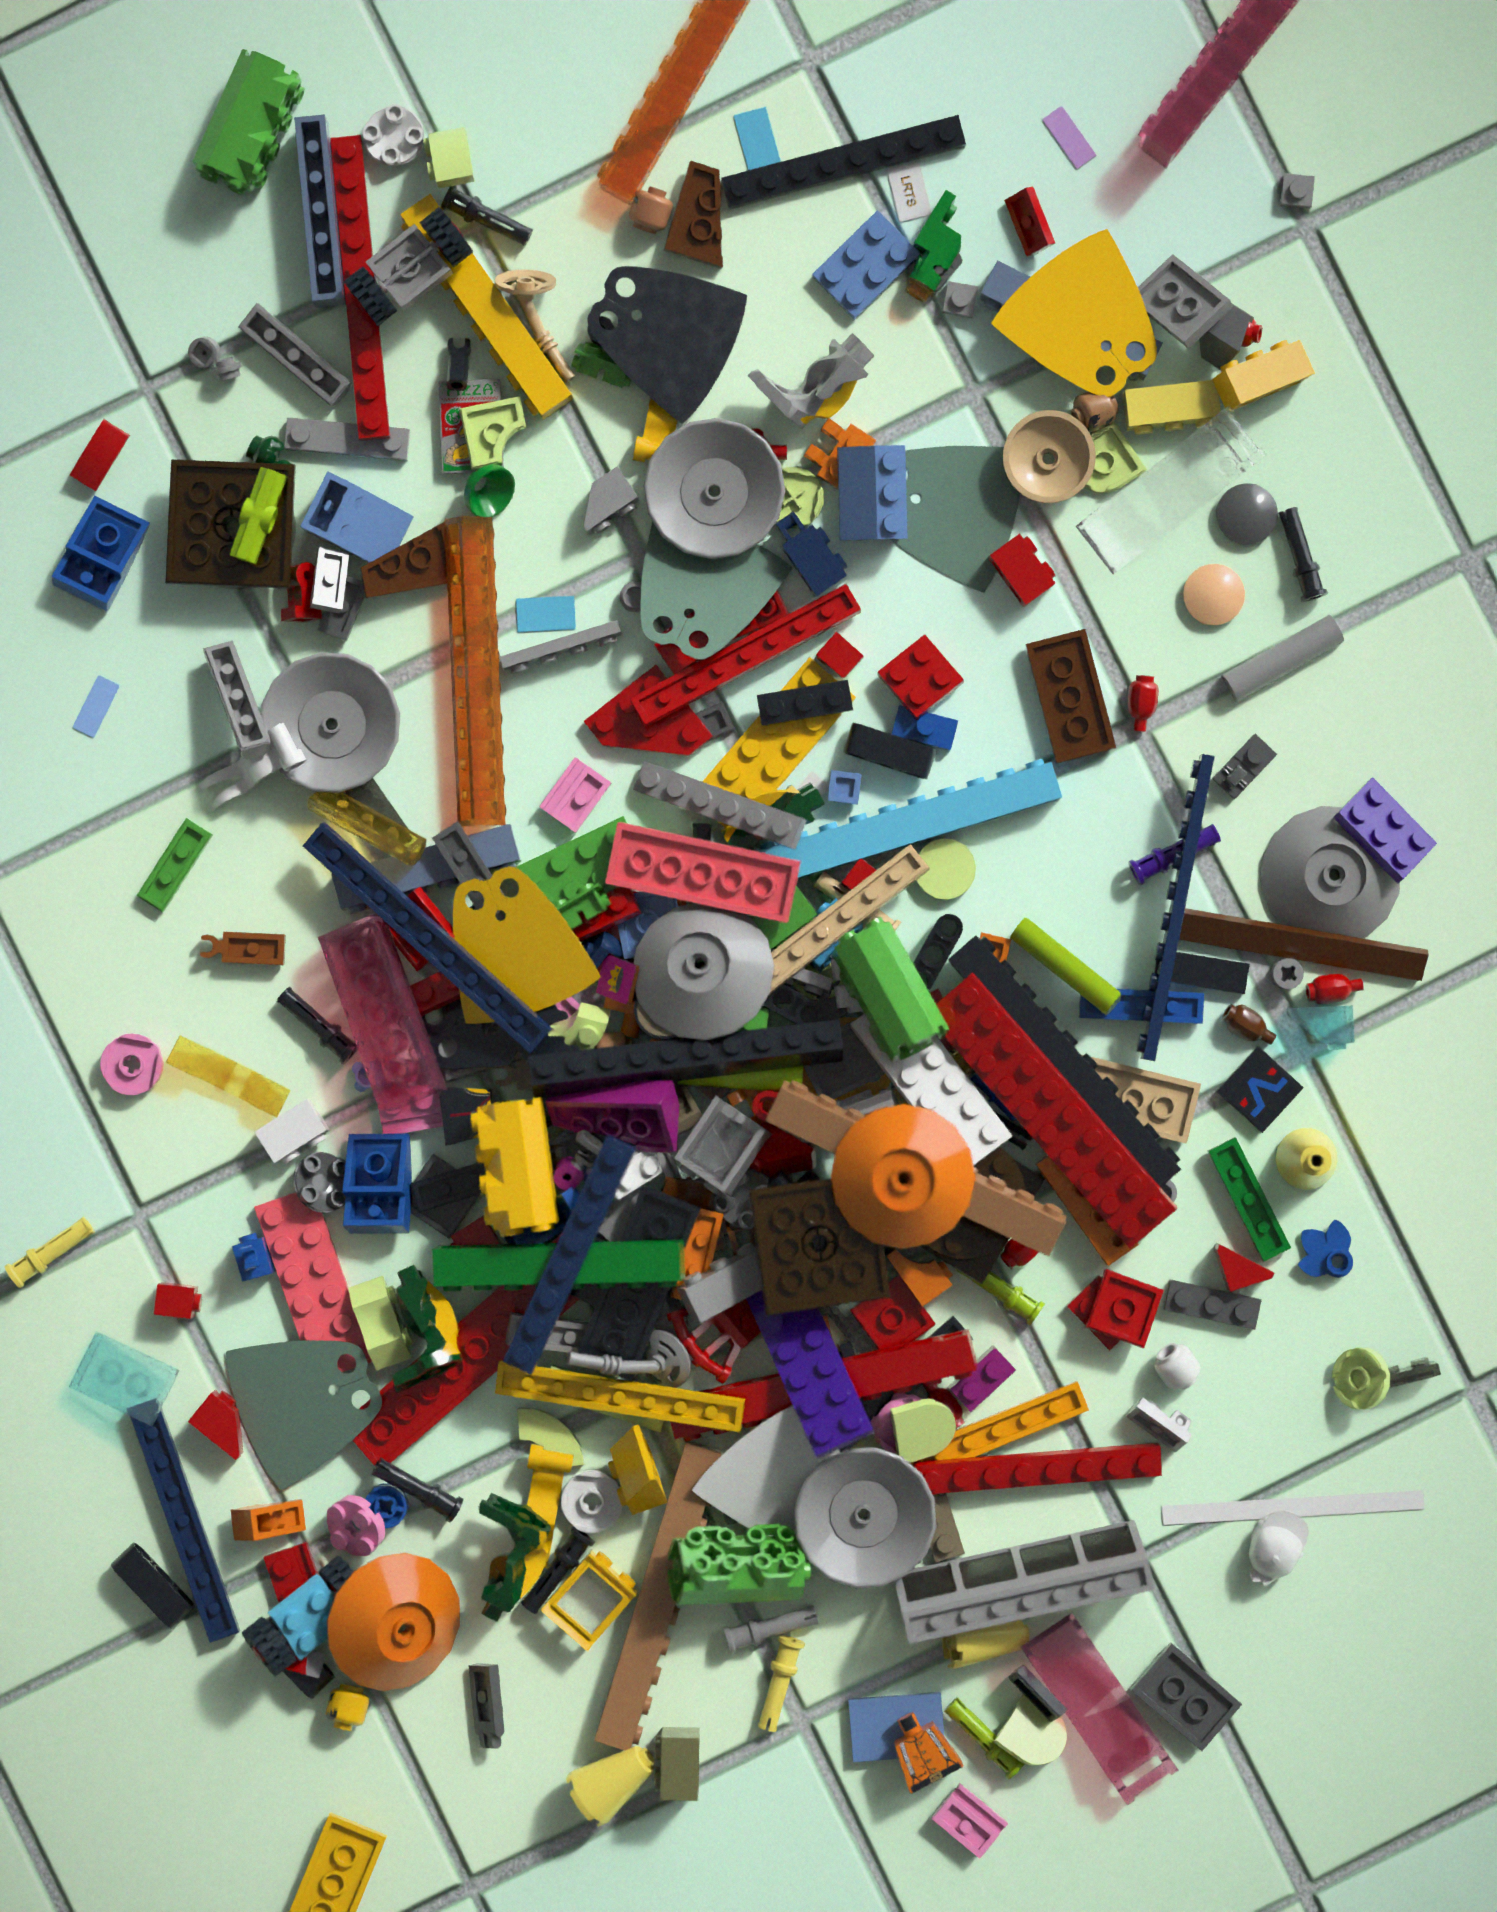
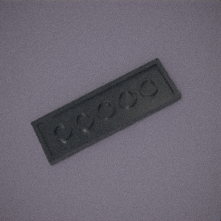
M642 1185L621 1241L684 1240L685 1251L701 1207L649 1186ZM627 1282L615 1283L614 1288H602L577 1353L597 1357L608 1355L609 1357L614 1356L615 1359L620 1357L622 1361H642L670 1287H659L658 1282H646V1287L629 1288L627 1287ZM620 1373L619 1377L633 1382L637 1373Z

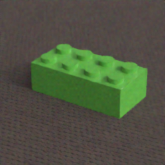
M624 816L617 818L515 868L525 873L552 904L561 899L568 901L577 895L576 891L589 883H593V885L598 883L605 889L604 892L600 893V896L620 887L606 884L605 881L617 822H627Z

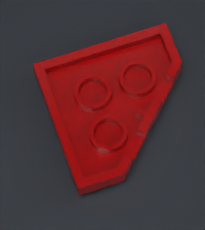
M656 664L584 720V723L603 747L691 756L713 737L689 705L646 728L644 727L630 702V698L667 679Z

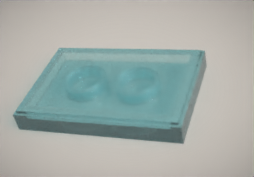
M96 1331L69 1388L153 1426L180 1370Z

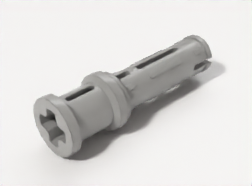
M814 1605L759 1622L752 1618L748 1620V1623L733 1628L723 1627L730 1654L735 1653L736 1649L748 1645L760 1646L763 1643V1639L815 1624L818 1625Z

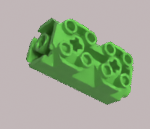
M241 50L192 161L196 167L195 170L200 172V177L215 184L218 180L228 184L229 190L243 196L247 190L253 191L255 187L263 188L268 177V172L265 171L270 160L274 161L280 150V144L276 142L277 135L280 131L287 133L293 119L290 113L294 104L299 105L304 96L305 88L301 87L302 81L299 73L292 70L289 75L284 72L286 65L280 61L256 51H252L249 55L247 50Z
M878 917L867 923L865 930L857 934L853 930L838 938L839 944L834 947L832 956L840 968L839 977L851 998L857 999L870 1023L868 1030L879 1050L885 1052L891 1063H893L898 1058L900 1060L907 1059L933 1045L931 1038L936 1034L939 1039L947 1035L949 1027L890 921L884 922L882 917Z
M780 1524L754 1525L744 1536H735V1533L729 1528H721L720 1526L694 1527V1529L687 1533L685 1538H673L668 1550V1561H674L673 1568L667 1571V1579L671 1599L677 1601L678 1605L799 1600L804 1594L805 1581H809L811 1577L810 1564L805 1562L804 1553L795 1536V1531L789 1526H781Z

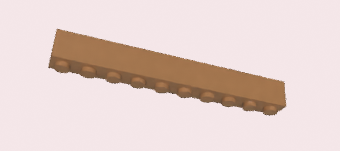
M784 1080L770 1108L766 1121L835 1154L837 1146L851 1126L865 1116L855 1109L848 1108L845 1110L837 1106L836 1101L826 1095L820 1094L818 1097L808 1092V1088L799 1082L791 1081L789 1083ZM974 1167L975 1182L970 1205L963 1216L1049 1257L1066 1224V1215L1062 1214L1063 1211L1053 1204L1046 1203L1043 1205L1035 1201L1034 1196L1024 1190L1018 1189L1016 1192L1005 1187L1006 1183L997 1177L989 1176L987 1178L980 1175ZM901 1173L898 1176V1182L901 1184H906L910 1180V1176L907 1173Z
M692 1441L685 1443L594 1741L622 1750L630 1749L632 1744H639L644 1728L638 1726L641 1714L648 1715L653 1697L647 1696L651 1684L657 1686L662 1668L656 1665L660 1654L666 1656L671 1640L670 1637H666L669 1625L675 1626L680 1608L675 1607L676 1601L671 1599L667 1579V1571L673 1568L674 1561H668V1550L673 1538H685L687 1533L694 1529V1527L706 1526L707 1519L702 1518L705 1506L712 1507V1505L699 1497L692 1489L709 1467L721 1457V1450Z

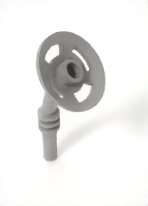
M653 1330L650 1338L652 1349L647 1353L646 1357L643 1356L642 1361H622L620 1357L615 1359L614 1356L603 1355L602 1357L574 1352H568L566 1357L567 1364L598 1369L602 1374L607 1373L608 1375L619 1376L620 1373H645L656 1385L678 1388L684 1384L691 1370L690 1358L684 1345L673 1334L663 1330ZM661 1341L669 1345L674 1350L676 1355H674L669 1348L660 1344ZM674 1366H680L679 1375L673 1381L669 1375L672 1373Z

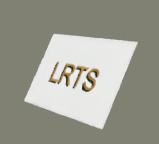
M920 161L888 168L887 172L899 222L931 215L932 211Z

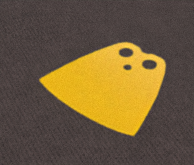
M1108 229L1084 238L1041 267L1013 293L991 322L1004 336L1043 366L1095 395H1105L1107 397L1115 395L1125 386L1129 375L1134 372H1143L1154 363L1157 357L1156 340L1142 296ZM1105 340L1110 341L1112 344L1109 351H1104L1101 348V343ZM1131 342H1140L1145 347V355L1139 361L1130 360L1126 355V347ZM1102 366L1113 368L1116 375L1113 383L1109 385L1100 384L1096 379L1097 370Z
M511 866L495 871L488 880L472 879L461 883L457 887L453 902V935L455 936L453 939L534 1012L579 993L601 977L566 920L538 886L521 870ZM511 878L518 883L519 892L515 897L508 898L501 893L500 885L504 879ZM470 891H479L484 897V905L479 910L470 909L466 904V895ZM498 910H502L506 914L503 921H499L495 917V913ZM459 989L465 1023L495 1022Z

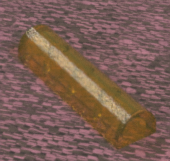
M315 792L308 798V810L408 866L415 865L425 850L427 839L342 792Z

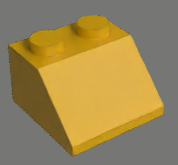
M639 1424L635 1425L610 1448L613 1460L608 1462L613 1479L619 1478L621 1487L616 1489L622 1507L627 1505L632 1515L667 1503L651 1449Z

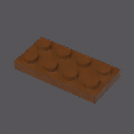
M1086 629L1025 644L1056 764L1116 749Z

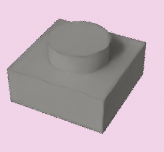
M1284 173L1280 206L1311 209L1315 176Z
M948 281L942 313L973 318L978 286Z

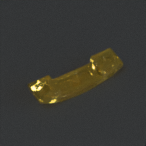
M179 1035L166 1061L167 1064L192 1076H196L276 1118L291 1089L247 1066L182 1035Z

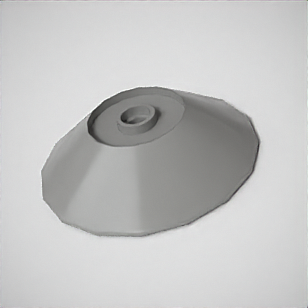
M720 418L689 422L666 436L649 460L643 485L648 515L661 536L686 554L708 559L737 556L763 541L779 519L785 495L781 463L767 440L744 424ZM713 486L720 489V494L716 497H712L708 492Z
M320 652L294 661L273 679L261 704L260 715L266 731L278 724L284 723L296 748L302 750L307 760L304 764L291 771L284 772L283 768L279 769V771L287 780L313 792L341 793L366 784L387 766L399 741L400 710L392 687L372 665L349 654ZM330 719H335L338 722L337 728L334 730L327 728V722Z
M1319 806L1294 815L1274 833L1262 858L1261 888L1271 914L1281 925L1357 938L1369 936L1388 919L1400 894V882L1397 884L1333 818L1342 807ZM1332 869L1339 872V878L1336 881L1329 878V872Z
M690 903L672 908L649 926L636 947L634 964L640 967L635 986L638 1002L655 1024L678 1037L709 1040L734 1033L757 1015L771 990L774 962L768 939L752 918L744 913L698 903ZM698 961L706 962L705 967L701 970L695 968V964Z
M875 1447L846 1449L822 1461L803 1482L794 1508L796 1538L807 1561L827 1579L855 1589L884 1587L908 1575L927 1554L936 1529L935 1499L923 1475L902 1456ZM861 1509L869 1510V1516L862 1519L858 1516V1512Z

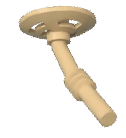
M529 269L511 270L497 275L495 286L502 291L516 295L535 336L534 341L536 343L539 342L538 347L540 349L543 348V354H547L565 383L575 378V374L557 349L558 343L553 342L555 338L549 336L551 332L545 330L532 301L535 299V295L554 289L556 287V278L547 272ZM516 280V282L511 285L505 284L507 282Z

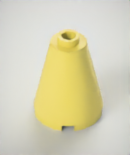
M1312 1128L1293 1130L1286 1135L1278 1145L1275 1157L1277 1170L1282 1178L1291 1186L1304 1190L1315 1189L1327 1183L1336 1170L1338 1160L1337 1151L1331 1139L1323 1132ZM1315 1155V1162L1312 1165L1311 1158Z
M1021 1619L941 1637L943 1655L945 1659H951L952 1663L947 1665L948 1668L958 1669L1023 1650L1025 1643L1029 1642L1030 1635L1028 1625L1023 1624Z
M635 1746L571 1771L566 1778L567 1784L572 1781L574 1788L570 1791V1795L585 1818L589 1821L595 1818L599 1821L597 1826H603L615 1816L654 1772L653 1765L655 1760L648 1749Z

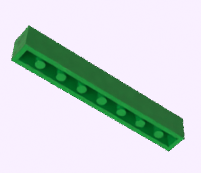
M684 1240L594 1242L572 1289L584 1288V1283H596L597 1288H614L615 1283L627 1282V1287L629 1288L646 1287V1282H658L659 1287L677 1286V1281H682L685 1278ZM557 1243L439 1245L432 1249L434 1287L443 1286V1291L446 1292L461 1291L462 1286H474V1291L492 1290V1285H504V1290H521L523 1285L535 1284L536 1289Z

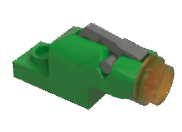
M948 190L944 191L913 245L922 253V256L918 254L914 269L906 281L908 285L905 288V292L923 303H926L928 298H932L935 292L942 288L963 262L959 254L962 235L943 224V221L950 222L958 208L953 205L956 195Z

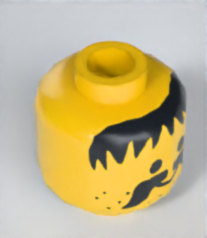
M340 1684L339 1688L331 1690L325 1715L329 1720L334 1721V1728L351 1731L352 1726L364 1724L369 1697L363 1694V1688Z

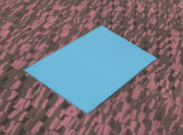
M766 107L733 115L748 170L781 162Z
M574 596L516 599L518 632L576 629Z

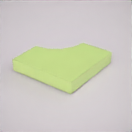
M520 396L460 408L472 470H477L490 464L501 465L502 452L506 442L516 432L526 428Z

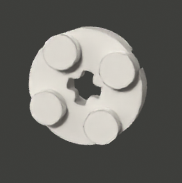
M586 1470L574 1475L565 1486L561 1497L562 1511L568 1521L576 1529L586 1533H598L612 1526L619 1518L623 1508L616 1489L620 1488L617 1480H614L609 1474L600 1470ZM590 1493H596V1497L601 1499V1505H596L595 1510H590L589 1505L583 1501L584 1497L590 1496Z

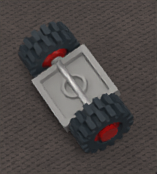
M440 207L420 221L421 226L432 239L431 242H428L416 225L413 224L366 261L368 267L380 280L378 284L364 266L343 281L354 295L357 303L368 313L377 326L397 312V309L385 293L389 292L402 310L406 311L453 274L438 252H441L453 267L473 253L472 248L464 239L460 230Z

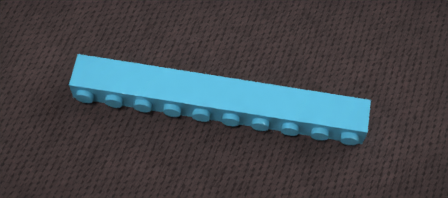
M1043 759L1026 763V770L1015 773L1014 768H1009L997 772V778L985 782L984 777L967 781V788L956 791L955 786H950L938 790V796L926 800L925 795L908 799V806L897 809L896 804L884 806L878 809V815L867 818L866 813L858 814L848 818L849 824L839 827L837 822L825 824L819 827V833L809 836L807 831H803L796 849L769 841L760 844L761 850L757 852L801 861L798 879L858 861L859 859L869 858L1056 801L1062 798V794L1052 762L1044 764Z

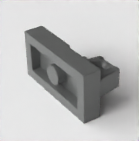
M1255 733L1212 779L1228 795L1236 799L1278 754Z

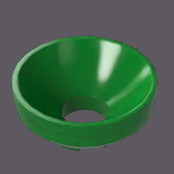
M490 464L479 468L466 481L464 503L469 511L478 518L487 519L498 515L508 506L514 495L515 479L512 473L497 464ZM485 477V485L480 490L475 491L476 484L481 478Z

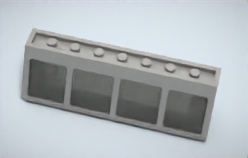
M1135 1520L917 1567L908 1575L895 1581L909 1644L1155 1590L1149 1561Z

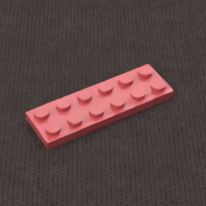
M617 822L605 883L788 923L801 861Z
M296 1192L255 1206L254 1208L300 1341L317 1340L353 1343L362 1349L367 1362L371 1363L372 1360L366 1349L359 1323L352 1309L349 1287L324 1214L306 1207L300 1201ZM349 1354L340 1356L337 1362L339 1370L345 1372L356 1368L354 1357Z

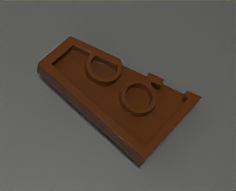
M692 160L689 161L663 250L722 269L719 169Z
M446 521L360 567L365 598L457 582Z

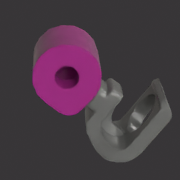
M581 1130L577 1133L576 1141L594 1154L586 1155L578 1150L575 1158L565 1157L558 1161L554 1171V1182L562 1190L575 1189L584 1177V1166L589 1169L593 1167L603 1146L602 1141L586 1130Z

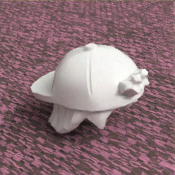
M1277 1510L1258 1521L1257 1528L1253 1529V1535L1250 1536L1252 1542L1249 1548V1558L1254 1568L1250 1572L1253 1582H1262V1585L1266 1586L1273 1582V1580L1284 1577L1292 1572L1299 1559L1304 1556L1302 1551L1308 1542L1309 1528L1302 1517L1287 1510Z

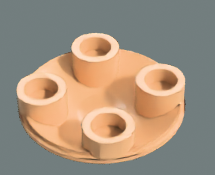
M1207 564L1196 569L1188 577L1184 585V603L1188 612L1204 625H1221L1235 618L1242 609L1245 600L1244 585L1238 574L1231 568L1221 564Z

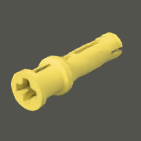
M83 1216L37 1249H28L24 1257L12 1265L6 1264L4 1268L18 1288H22L25 1281L38 1272L44 1273L49 1263L85 1238L93 1235L95 1231L89 1221Z
M786 1635L778 1636L777 1641L780 1643L775 1660H772L770 1664L771 1670L774 1672L761 1717L757 1724L759 1728L765 1730L768 1719L771 1718L768 1726V1731L770 1732L777 1731L790 1678L795 1676L798 1671L796 1663L800 1649L805 1647V1642Z

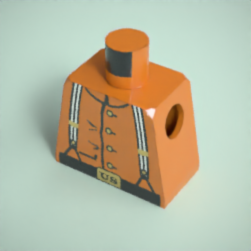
M914 1712L908 1713L897 1720L904 1736L896 1739L894 1743L911 1794L964 1767L960 1756L933 1721L920 1726Z

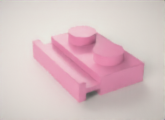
M575 757L539 807L577 833L612 783Z
M438 1082L376 1092L383 1134L408 1133L443 1127Z
M961 1783L957 1785L956 1789L931 1817L934 1822L979 1859L1008 1825L1004 1818Z

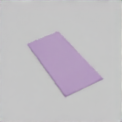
M1060 106L1042 119L1076 169L1097 156L1063 106Z

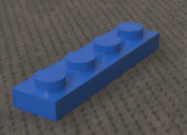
M1117 989L1121 992V1000L1108 1015H1105L1083 996L1079 995L1078 1018L1142 1021L1145 1004H1151L1153 991ZM1169 991L1163 1022L1203 1024L1204 993Z

